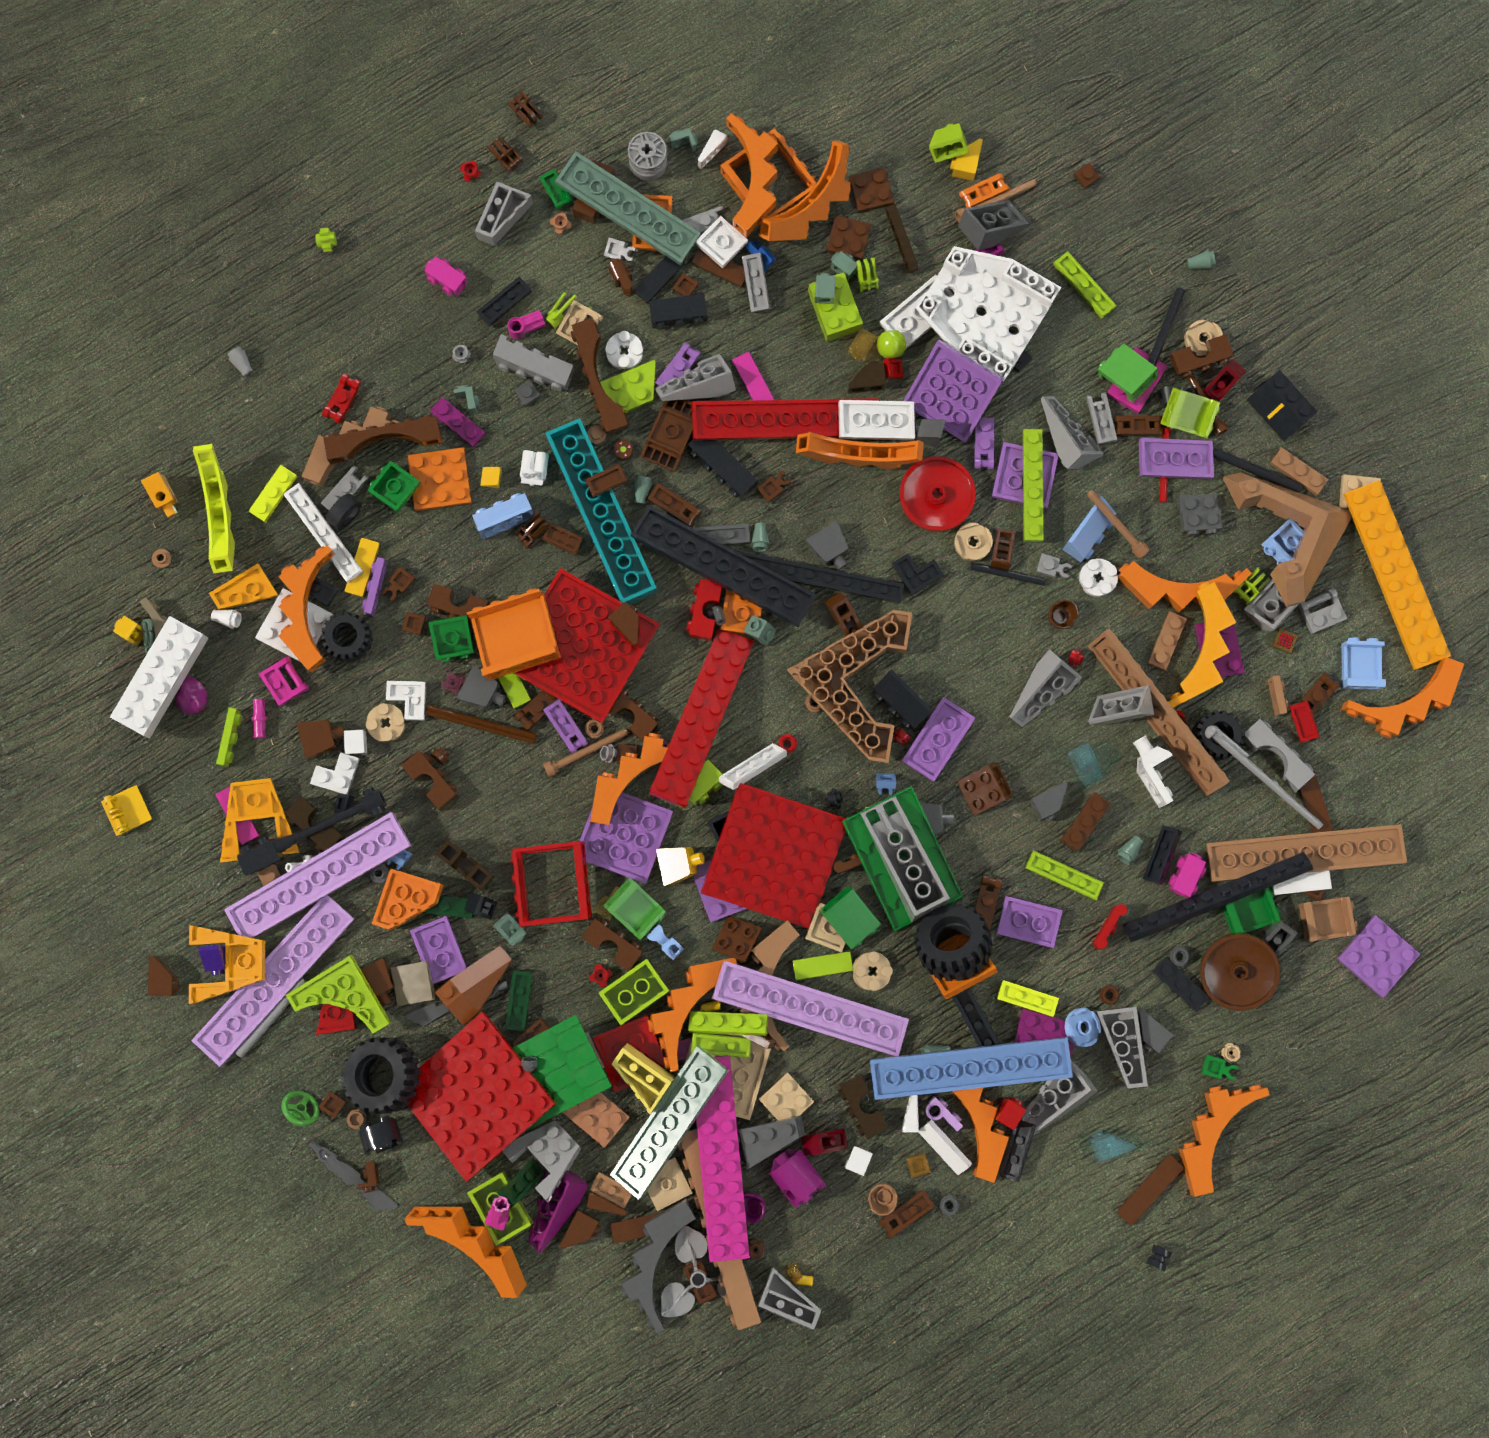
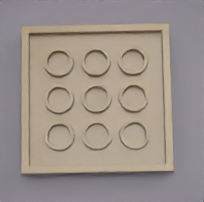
M710 1034V1035H721V1036H731V1037H742V1038H745V1037H743V1036H741V1035H733V1034ZM691 1039V1043H690V1046H689V1049H688V1053H687V1056H686L685 1063H686V1061L688 1060V1058L690 1057V1055L692 1054V1053H691L692 1039ZM751 1041L750 1058L730 1057L736 1116L747 1120L751 1118L771 1048L766 1049ZM711 1055L712 1057H723L719 1055Z

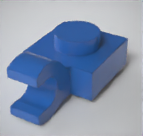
M756 239L746 244V249L752 254H762L764 272H767L776 261V258L766 246H761Z

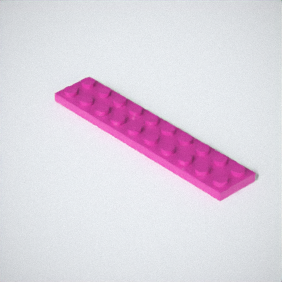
M730 1056L714 1057L729 1071L696 1119L709 1262L750 1258Z

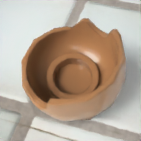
M886 1183L878 1184L871 1189L868 1197L871 1211L879 1216H886L895 1210L898 1204V1195L891 1185Z

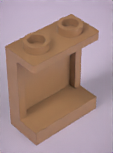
M1350 897L1299 904L1305 942L1356 935L1358 925L1353 918L1354 904Z

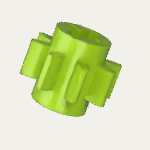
M320 228V232L315 234L317 247L322 248L323 252L333 251V246H337L336 234L331 232L329 228Z

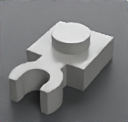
M609 237L604 256L613 259L618 258L622 261L625 257L626 260L635 262L636 259L631 258L630 253L632 251L638 252V249L627 247L628 243Z
M1042 553L1036 573L1052 578L1057 573L1061 578L1068 579L1069 575L1065 574L1063 569H1071L1072 565L1068 563L1061 565L1059 564V558Z

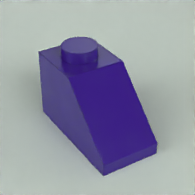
M225 946L198 947L205 972H212V975L224 974Z

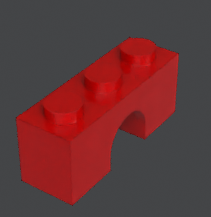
M700 579V583L695 585L694 595H697L696 602L691 604L690 613L693 614L692 621L688 620L686 629L689 632L690 638L712 642L715 620L706 618L702 611L709 604H720L723 587L712 581Z

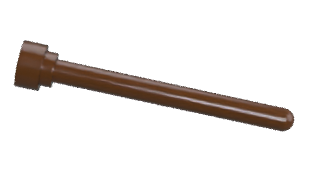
M1194 374L1187 376L1191 386H1194L1196 395L1206 397ZM1215 416L1212 431L1217 437L1228 431L1229 428L1225 422L1219 420L1218 416Z

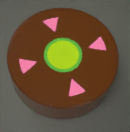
M626 440L618 441L614 446L615 456L620 460L629 459L633 454L631 443Z

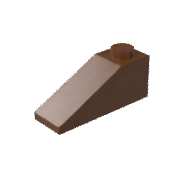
M841 592L824 601L832 618L845 637L863 628L848 598Z

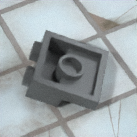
M1217 493L1181 495L1178 497L1181 534H1187V536H1197L1199 533H1206V535L1218 534L1222 529L1221 511L1218 510Z

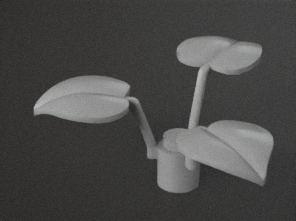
M684 1226L679 1231L675 1241V1253L683 1263L693 1261L694 1271L690 1277L691 1284L685 1288L681 1283L674 1282L664 1288L661 1296V1314L664 1317H678L689 1312L694 1305L695 1297L688 1291L693 1287L701 1288L706 1282L719 1281L718 1277L707 1278L706 1273L697 1268L696 1258H702L706 1254L708 1244L703 1234L689 1226ZM748 1277V1280H749V1283H750V1287H751V1290H752V1289H753L752 1283H751V1281H750V1279H749V1277ZM718 1283L717 1290L724 1298V1295L727 1294L725 1286L721 1287L720 1283Z

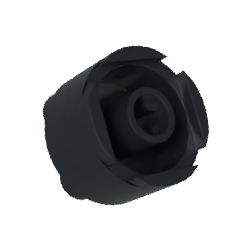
M385 1116L378 1119L379 1123L372 1125L371 1123H366L359 1127L360 1131L358 1134L366 1156L371 1155L370 1151L376 1150V1153H380L398 1146L397 1141L401 1144L404 1142L397 1119Z

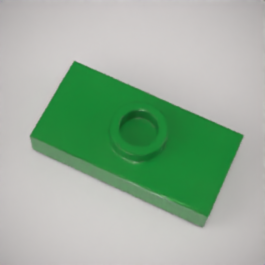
M556 169L540 176L539 180L556 210H559L573 203V199L569 192L555 184V180L559 175Z

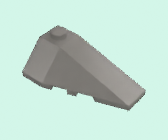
M1049 649L1036 664L1010 718L1023 727L1041 713V709L1048 704L1050 706L1053 705L1057 697L1062 694H1068L1082 676Z

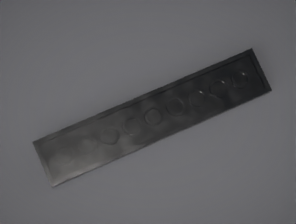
M650 505L631 533V537L635 541L796 627H799L816 597L815 593Z

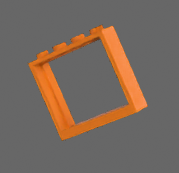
M775 128L767 134H771L777 139L778 151L807 189L769 216L789 210L805 198L817 184L813 175L810 176L807 172L808 169L805 163L798 160L795 150L792 147H788L785 143V137L778 133ZM744 149L720 165V173L743 203L749 190L734 172V169L748 161Z

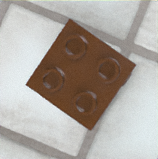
M728 916L711 950L735 958L737 963L743 964V962H746L762 928Z

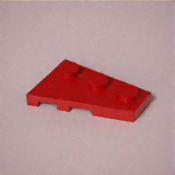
M331 1004L322 1005L316 1035L356 1029L354 1012Z

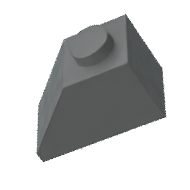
M922 419L921 424H917L915 428L916 441L919 440L924 442L925 445L937 448L946 420Z
M1066 781L1029 800L1039 820L1045 818L1047 822L1056 817L1055 813L1061 808L1068 785Z
M1282 921L1274 922L1264 932L1261 939L1272 948L1277 956L1297 935V932Z
M1138 1010L1141 1042L1144 1043L1142 1047L1151 1054L1152 1052L1159 1053L1173 1034L1144 1010Z

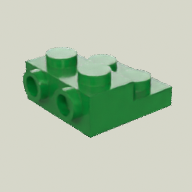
M390 461L382 467L380 475L370 483L367 491L380 502L399 513L421 485V482Z
M467 615L428 622L436 660L441 659V662L453 660L452 657L455 656L468 658L471 657V653L475 652Z

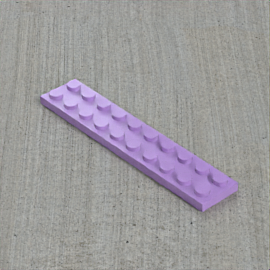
M390 812L224 910L238 935L255 938L412 845L394 813Z
M329 895L320 899L265 959V980L238 989L191 1041L219 1067H222L355 919Z
M723 961L712 996L714 1000L755 1013L767 1014L768 1017L892 1056H899L909 1022L907 1018L727 961Z

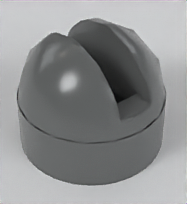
M526 1056L522 1058V1068L524 1071L532 1072L537 1068V1057Z

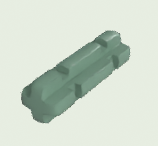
M144 619L141 622V628L144 630L142 635L144 645L146 646L144 647L146 654L155 641L151 619Z

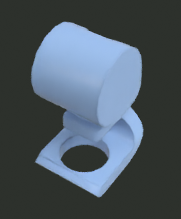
M659 924L647 936L649 940L657 941L662 945L661 949L672 960L684 949L673 937L668 939Z

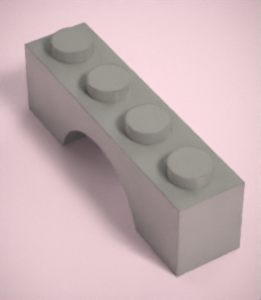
M1259 719L1245 732V736L1242 739L1253 752L1270 750L1282 759L1284 774L1281 780L1294 793L1315 775L1313 768L1308 763H1303L1299 759V754L1294 749H1290L1285 744L1286 741L1280 735H1276L1266 721Z

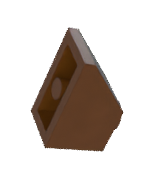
M624 602L608 619L628 642L636 648L638 646L639 616L637 613L639 611L633 604L628 605Z
M149 956L148 996H176V992H179L180 988L177 976L159 957Z
M578 1209L559 1247L563 1249L588 1241L591 1236L596 1237L601 1227L598 1225L600 1220Z

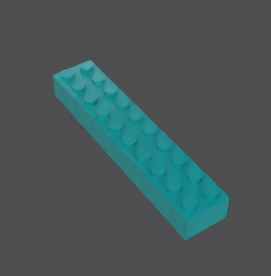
M576 419L546 432L550 447L619 601L630 605L657 593L656 585L635 539L631 537L632 532L613 490L593 498L585 479L604 470L581 419Z

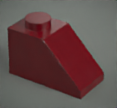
M1232 359L1203 392L1210 399L1219 402L1246 373V370Z
M845 1128L807 1134L801 1137L805 1156L825 1154L848 1148Z

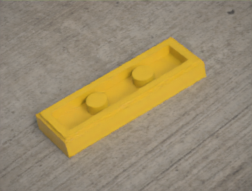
M361 538L354 560L363 573L346 584L345 593L364 598L371 576L372 564L376 560L380 547L379 542Z

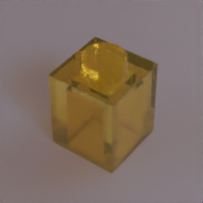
M861 328L849 347L851 356L857 360L862 359L865 361L876 344L877 336Z

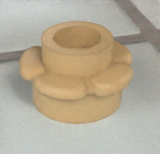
M1228 1043L1222 1048L1221 1055L1226 1062L1231 1063L1232 1061L1236 1062L1239 1060L1241 1051L1237 1045Z

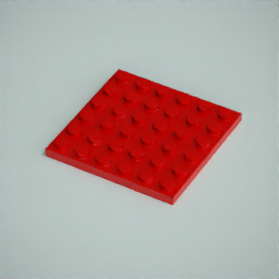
M560 568L544 595L561 658L513 674L603 724L660 627V623L638 612V646L634 648L608 619L623 603Z
M740 783L738 788H736L701 889V894L783 921L788 920L789 923L809 929L816 908L820 904L845 833L842 821L847 818Z
M481 1012L418 1068L421 1069V1075H418V1080L421 1081L420 1086L415 1088L417 1091L415 1097L409 1098L411 1102L408 1104V1107L463 1179L468 1182L554 1107L556 1102L532 1072L524 1071L522 1059L486 1013Z

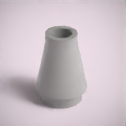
M237 347L227 354L229 356L228 360L243 376L253 372L246 352L241 347Z

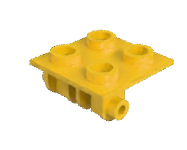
M137 785L114 796L108 795L101 801L116 836L152 820Z

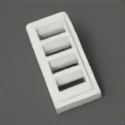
M716 129L713 131L698 158L699 169H702L727 144L728 136Z
M918 1095L909 1097L902 1132L919 1131Z

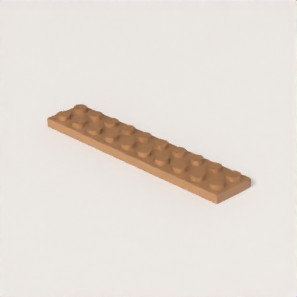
M1110 628L1088 645L1122 690L1149 685L1154 715L1144 717L1206 797L1230 781L1226 777L1225 772L1215 763L1213 757L1208 754L1201 742L1196 739L1189 727L1178 716L1176 710L1170 706L1165 696L1159 692L1153 681L1148 678L1141 666L1133 659L1129 651L1122 645Z
M1401 824L1206 844L1211 882L1235 880L1302 852H1305L1313 866V870L1306 873L1407 863Z

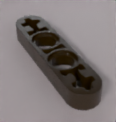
M895 204L886 206V215L908 273L918 271L917 260Z

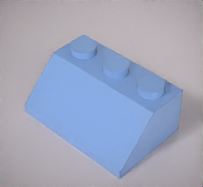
M525 493L514 494L510 497L511 499L505 502L503 500L493 504V507L488 509L481 508L475 512L476 514L472 515L483 540L527 522L534 515Z
M1101 496L1100 499L1114 513V515H1116V512L1112 509L1108 502ZM1094 505L1062 550L1079 562H1082L1084 558L1088 560L1094 552L1091 549L1095 543L1099 545L1105 537L1102 533L1106 528L1109 530L1113 524Z

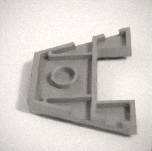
M556 1121L516 1139L503 1151V1154L513 1163L528 1149L548 1170L550 1174L535 1187L547 1202L553 1197L556 1187H559L566 1170L570 1169L581 1150L580 1146Z

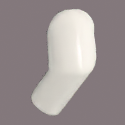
M304 855L302 857L303 862L287 863L285 866L286 871L293 870L313 858V856Z

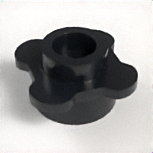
M833 788L831 792L827 793L831 807H841V802H843L841 792Z

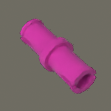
M253 699V738H266L265 721H267V716H265V699Z

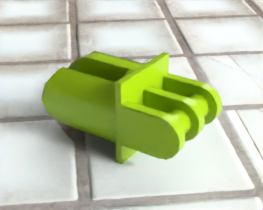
M874 257L870 258L871 271L867 259H863V271L860 260L857 261L858 274L856 275L860 293L866 289L868 291L871 288L879 289Z
M1258 567L1233 591L1240 596V599L1243 598L1246 601V605L1271 581L1268 578L1256 588L1255 586L1266 576L1262 573L1253 583L1249 582L1261 570Z

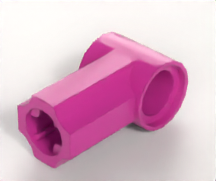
M539 310L520 318L514 317L508 322L509 336L514 340H520L525 334L545 327L546 324ZM515 326L521 327L519 331L512 330Z
M503 1196L494 1198L486 1217L485 1225L504 1231L510 1216L508 1213L510 1204L507 1198Z

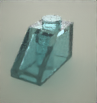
M1088 742L1068 752L1085 787L1103 779L1097 758Z
M1102 1130L1091 1134L1092 1138L1087 1139L1098 1163L1136 1149L1134 1144L1107 1132L1103 1133Z

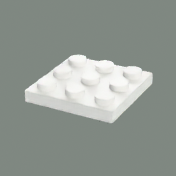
M283 588L255 638L299 661L279 637L281 630L285 626L293 624L278 607L284 597L293 594ZM308 601V625L313 641L318 646L321 635H323L321 632L322 627H326L324 623L326 620L329 622L331 620L330 617L334 614Z

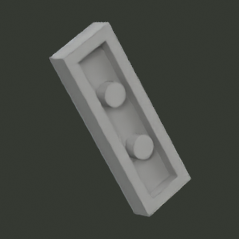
M756 253L742 256L751 312L771 309L762 254Z

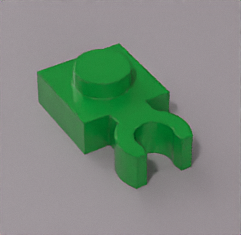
M1205 1055L1201 1074L1221 1079L1224 1074L1227 1079L1236 1080V1077L1231 1076L1229 1071L1231 1069L1238 1070V1067L1235 1065L1225 1066L1226 1060Z

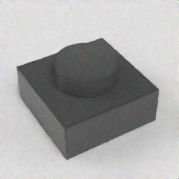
M530 380L514 390L525 407L541 397Z

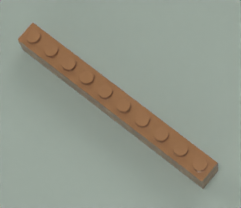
M697 1129L686 1133L678 1147L680 1151H684L686 1157L682 1160L685 1170H689L691 1174L688 1180L691 1190H696L697 1197H694L697 1209L701 1208L703 1216L700 1217L704 1229L706 1228L699 1144ZM743 1260L713 1262L715 1268L719 1267L721 1275H718L720 1286H725L727 1294L724 1295L726 1306H731L733 1312L730 1315L733 1327L737 1326V1329L741 1330L760 1324L761 1319Z

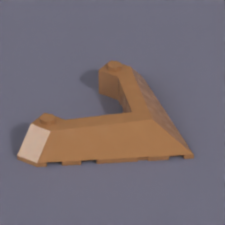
M1242 472L1224 476L1223 480L1238 510L1251 506L1265 507L1274 511L1273 514L1286 520L1289 518L1304 528L1292 560L1279 563L1270 574L1286 607L1303 603L1352 518L1350 511Z
M892 610L885 616L874 620L858 631L847 635L824 650L787 669L791 676L869 761L889 764L895 725L875 722L850 689L846 680L887 651L906 654L912 612Z

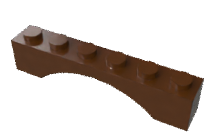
M590 318L571 325L573 329L570 332L574 342H577L579 349H576L577 355L580 360L583 359L584 367H582L584 376L585 378L588 377L590 381L588 389L591 396H595L596 402H594V407L602 420H599L602 430H606L610 435L630 428L625 410L609 398L598 377L597 353L602 339L596 321Z
M426 415L418 420L406 419L402 423L397 424L389 422L382 427L369 426L366 427V430L361 431L353 429L345 434L332 433L328 437L323 438L327 460L330 464L350 461L361 449L383 439H407L422 446L443 443L439 420L437 416L433 417V415Z

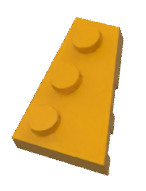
M258 563L209 593L219 610L279 596Z

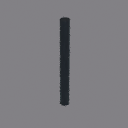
M973 562L970 570L1045 586L1046 578Z

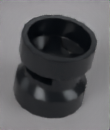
M1153 1244L1151 1250L1154 1255L1148 1257L1146 1263L1165 1271L1167 1267L1165 1259H1169L1172 1252Z

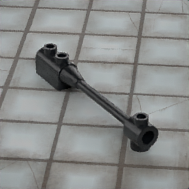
M374 787L363 791L364 796L360 797L361 804L301 832L275 839H269L266 836L257 841L259 845L255 847L249 844L240 848L241 853L237 855V859L244 875H251L285 859L282 852L295 845L298 841L364 810L368 815L371 814L372 817L386 812L385 807L387 803L380 789L374 790Z

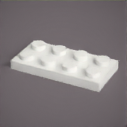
M934 275L879 323L885 331L898 330L903 334L906 341V349L932 328L915 308L924 293L928 292L937 275ZM949 289L944 291L947 297L954 295Z
M839 400L838 402L839 439H915L914 402Z

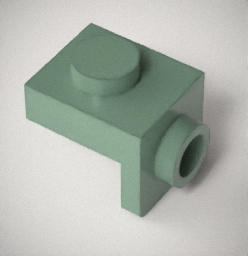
M690 128L682 131L676 130L669 135L671 149L689 143L692 152L696 151L698 140L695 133H691Z
M462 385L455 389L454 395L456 398L466 397L470 414L478 413L477 407H480L478 395L475 396L472 386Z
M754 615L750 618L744 629L746 634L755 637L765 646H768L769 642L774 638L776 631L768 621Z
M508 912L493 925L511 946L520 943L526 934L525 930L520 927L519 923Z

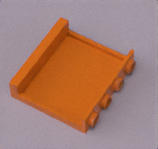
M530 589L524 594L511 595L506 600L493 601L488 606L475 607L472 611L467 612L472 621L483 665L481 669L482 676L487 681L561 658L545 595L540 589Z

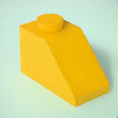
M979 138L968 145L969 153L952 158L950 169L953 170V177L974 181L983 139Z
M126 616L118 619L115 623L113 632L135 646L139 645L143 639L142 631H144L140 625Z

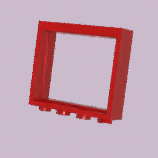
M584 841L512 849V859H510L511 864L514 865L512 881L513 884H516L514 901L518 904L516 917L520 927L592 919ZM573 849L580 914L530 920L523 855Z

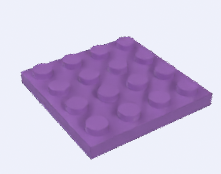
M938 340L903 401L914 402V412L926 419L946 420L943 429L966 443L1004 379L943 341Z
M621 792L613 809L610 825L590 822L591 809L580 841L585 842L586 860L588 863L647 884L657 857L656 849H660L673 811Z

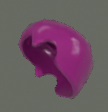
M756 1193L744 1194L746 1223H757L763 1219L766 1213L765 1201Z

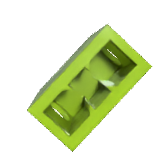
M959 123L948 124L946 127L934 132L929 149L935 163L969 153L966 138Z

